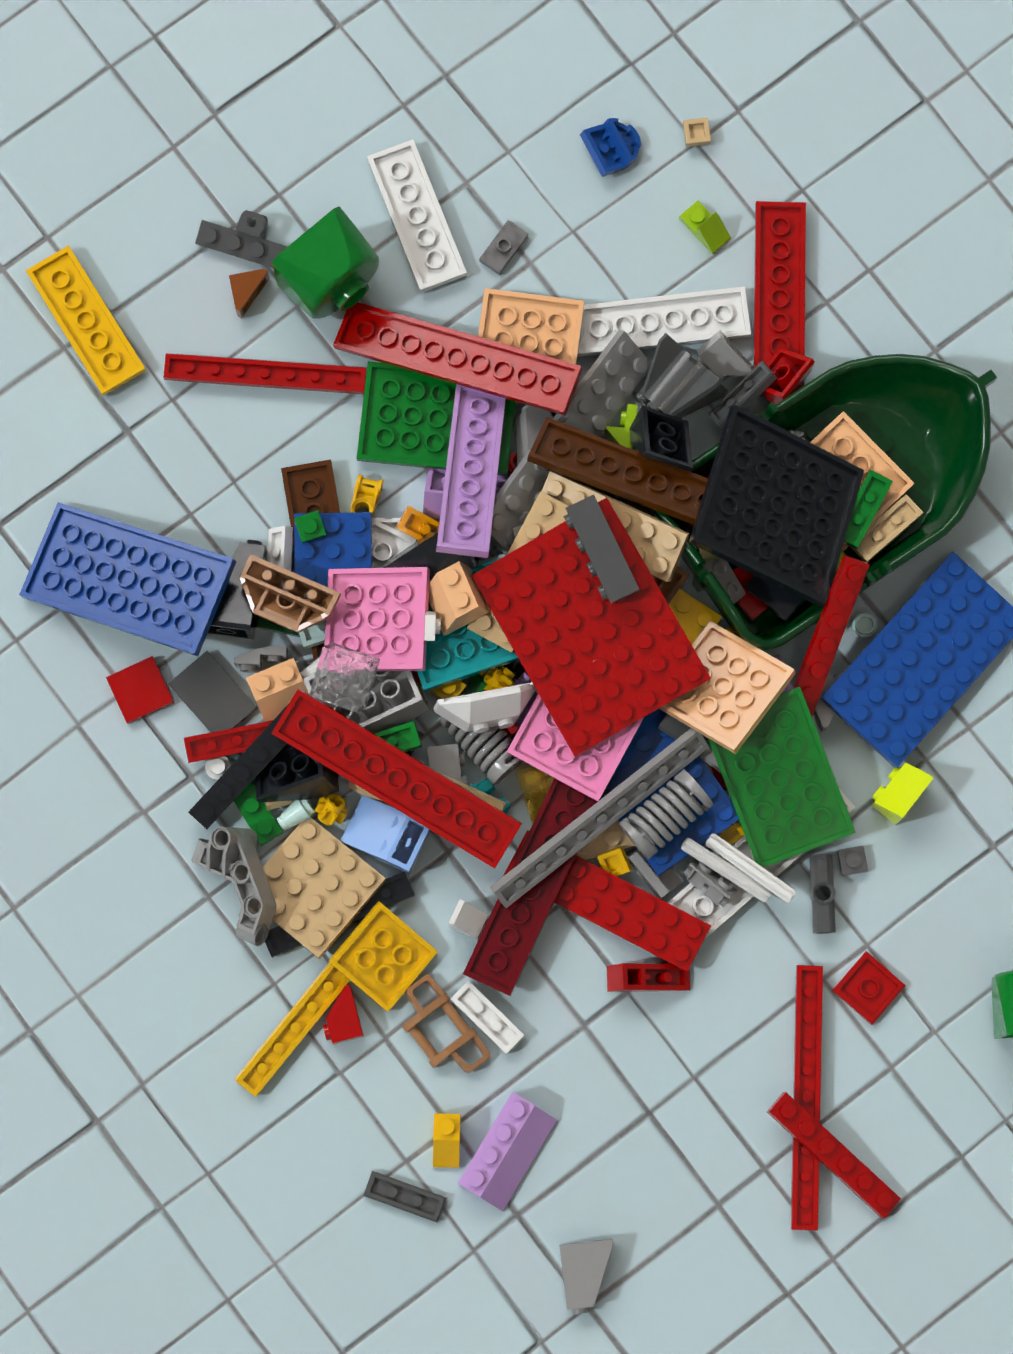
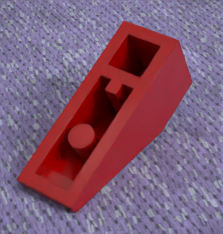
M622 963L607 966V992L690 991V969L686 972L672 964Z

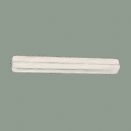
M712 833L705 843L708 848L786 903L793 899L796 894L795 889L717 834Z
M686 838L683 842L681 849L762 902H766L771 896L772 892L694 840Z

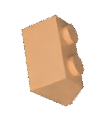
M460 561L436 573L429 583V603L433 612L436 613V618L441 619L440 629L444 636L489 613L485 600L471 576L473 575L471 568Z
M294 658L246 677L265 722L274 720L290 703L298 688L308 693Z

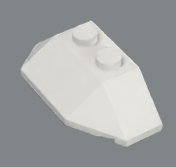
M530 682L438 699L434 706V711L465 732L474 731V733H482L488 731L489 727L495 726L504 729L514 725L535 693L536 688Z

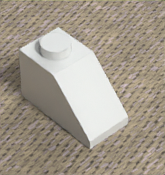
M460 899L449 921V927L478 941L489 915Z

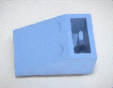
M362 795L340 841L410 875L431 830L399 810Z

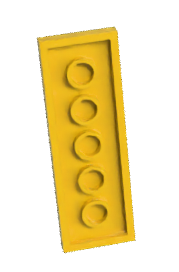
M69 245L25 270L102 396L107 395L146 371Z

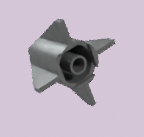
M665 333L658 341L645 384L636 394V397L651 409L682 419L721 399L728 390L721 384L723 380L699 361L695 360L691 354Z

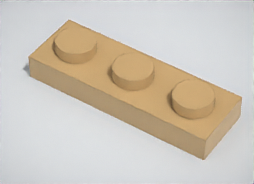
M906 494L869 526L857 549L851 548L864 562L868 563L919 519L924 512Z

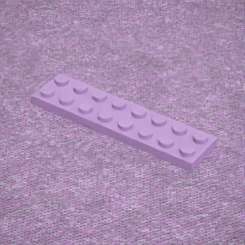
M457 384L436 552L488 558L506 398Z

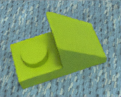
M699 200L679 216V220L711 254H714L731 239L719 215L716 212L711 214Z
M628 404L627 411L621 412L620 426H625V428L605 426L604 433L611 442L630 449L633 448L630 443L629 428L637 415L638 405Z

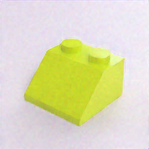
M906 762L901 768H894L887 777L891 780L885 788L881 785L872 796L875 802L871 806L895 825L906 815L933 780L930 774Z

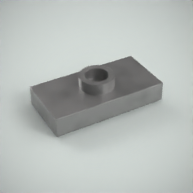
M507 220L479 258V262L500 275L527 239L528 233Z

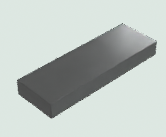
M761 361L708 413L709 416L723 431L730 407L737 405L746 409L777 379L776 375L767 364Z
M375 1171L371 1172L363 1195L437 1223L446 1200L444 1196Z

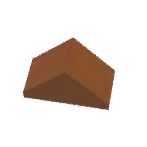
M264 268L229 275L237 316L241 319L270 279L268 271Z

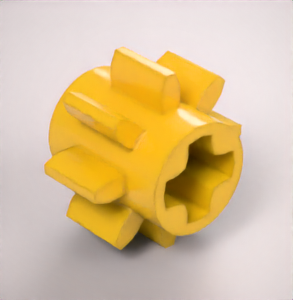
M504 666L491 669L484 677V682L487 683L484 689L487 691L515 686V682L512 680L515 674Z
M330 794L328 798L326 796L320 797L314 811L318 813V819L323 824L333 825L335 821L339 824L343 822L348 807H345V800L341 796Z

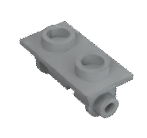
M718 558L704 563L708 572H713L733 604L746 594L727 561Z
M697 859L691 862L684 872L687 876L686 879L697 889L701 890L705 884L709 886L704 895L717 906L720 904L724 907L730 900L729 898L738 891L733 887V883L730 880L720 876Z

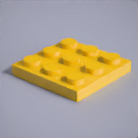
M378 901L328 962L384 1010L389 1012L438 951Z

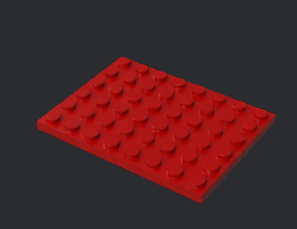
M607 497L599 501L598 504L640 591L611 604L609 599L604 601L598 590V587L602 585L598 575L592 577L586 564L590 562L587 552L581 554L575 542V539L579 538L575 528L570 530L566 521L471 575L574 756L579 755L711 679Z

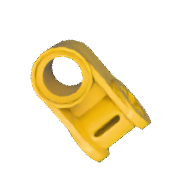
M359 474L354 488L351 513H355L360 507H366L372 513V518H374L384 480L367 479L362 474Z

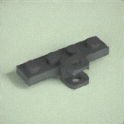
M248 210L241 214L236 230L202 220L195 242L197 245L273 268L272 262L275 257L288 247L265 240L264 237L268 226L267 216ZM255 218L256 225L252 227L251 221Z

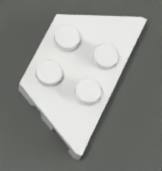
M372 518V568H383L386 562L418 541L396 528L401 518Z

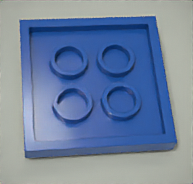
M371 512L320 513L327 535L305 543L301 542L294 520L296 574L328 587L329 569L372 568ZM308 513L294 514V518Z

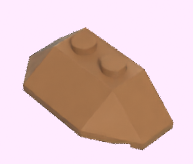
M250 554L239 576L253 614L297 633L329 618L341 596V593L252 554Z

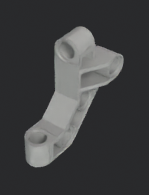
M217 827L213 830L209 840L198 839L191 861L204 867L203 869L233 882L242 906L238 916L236 936L255 946H261L268 936L276 911V902L255 849L258 841L257 834L250 828ZM259 902H260V904H261L260 911H259V908H258Z

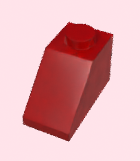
M350 985L344 986L326 1017L327 1024L323 1025L326 1040H332L333 1045L364 1037Z

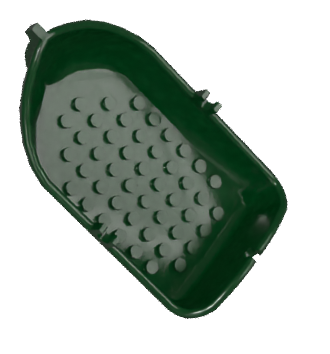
M908 354L875 355L847 361L833 367L776 405L774 402L770 403L761 414L755 413V415L786 431L797 430L803 432L804 435L800 438L803 437L806 441L811 442L844 411L915 483L903 496L907 494L924 512L923 515L868 562L870 565L859 594L946 536L965 515L976 496L985 474L990 452L991 416L989 396L986 388L997 379L992 370L977 377L966 369L926 356ZM719 443L692 460V473L703 477L710 475ZM654 510L659 520L687 532L682 520ZM689 536L681 558L694 575L692 585L697 592L705 590L739 638L765 650L774 649L786 644L819 621L824 606L819 607L807 600L800 605L787 622L768 609L751 621L737 603L733 604L713 572H708L704 565L705 561L695 547L689 543ZM850 546L843 551L846 556L863 561ZM728 562L732 571L738 567Z

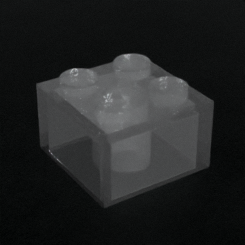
M333 642L324 646L321 651L310 696L358 713L367 707L380 659Z

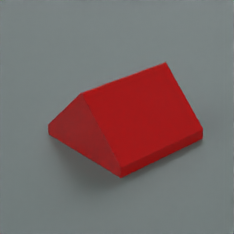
M780 347L767 364L777 379L761 395L776 405L800 387L811 373L815 361L812 358Z

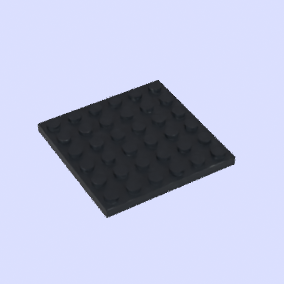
M733 405L729 409L689 543L822 607L826 605L864 470L737 405Z

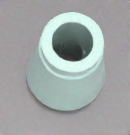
M309 799L294 800L277 818V821L286 831L313 818L312 815L316 813L314 811L315 807Z

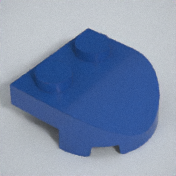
M609 118L604 124L584 129L580 134L602 177L628 168L638 156L639 148L641 147V139L635 128L630 124L626 126L618 122V118Z

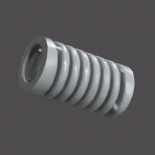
M443 717L439 721L443 727H449L448 733L451 736H455V741L461 744V748L464 751H468L467 755L471 759L474 758V764L480 766V771L484 774L487 773V779L493 786L505 779L524 762L507 753L506 749L514 739L511 736L490 751L508 735L506 729H502L494 735L500 729L499 726L489 727L488 731L479 735L480 733H474V731L465 732ZM492 735H494L489 741H487V742L485 743V741H486L487 739H489Z
M684 769L674 777V781H669L666 784L667 788L662 787L659 790V794L651 796V801L646 800L644 802V807H638L636 814L631 813L628 818L626 817L619 823L627 837L648 860L658 852L655 843L660 848H663L666 844L659 833L668 842L673 840V836L666 826L675 835H679L681 830L674 820L683 829L688 827V822L681 813L690 822L696 820V816L686 803L698 815L704 814V810L706 812L714 805L701 786ZM692 794H694L703 803L702 806L697 802V800L692 796Z

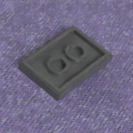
M208 651L203 653L168 683L209 732L236 728L257 710L254 703Z

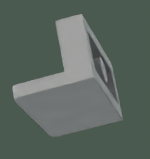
M636 851L628 858L632 867L661 900L683 883V878L674 867L658 877L640 851Z

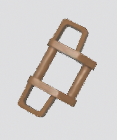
M430 975L423 976L406 990L405 995L417 1014L407 1021L402 1028L406 1033L409 1032L430 1059L429 1064L433 1068L450 1056L465 1073H471L490 1057V1052L477 1036V1032L474 1028L470 1029L450 1003V997L446 992L442 991ZM423 983H427L438 998L422 1009L413 995V991ZM441 1007L462 1036L438 1054L417 1025ZM469 1040H472L482 1053V1058L473 1065H468L455 1052Z

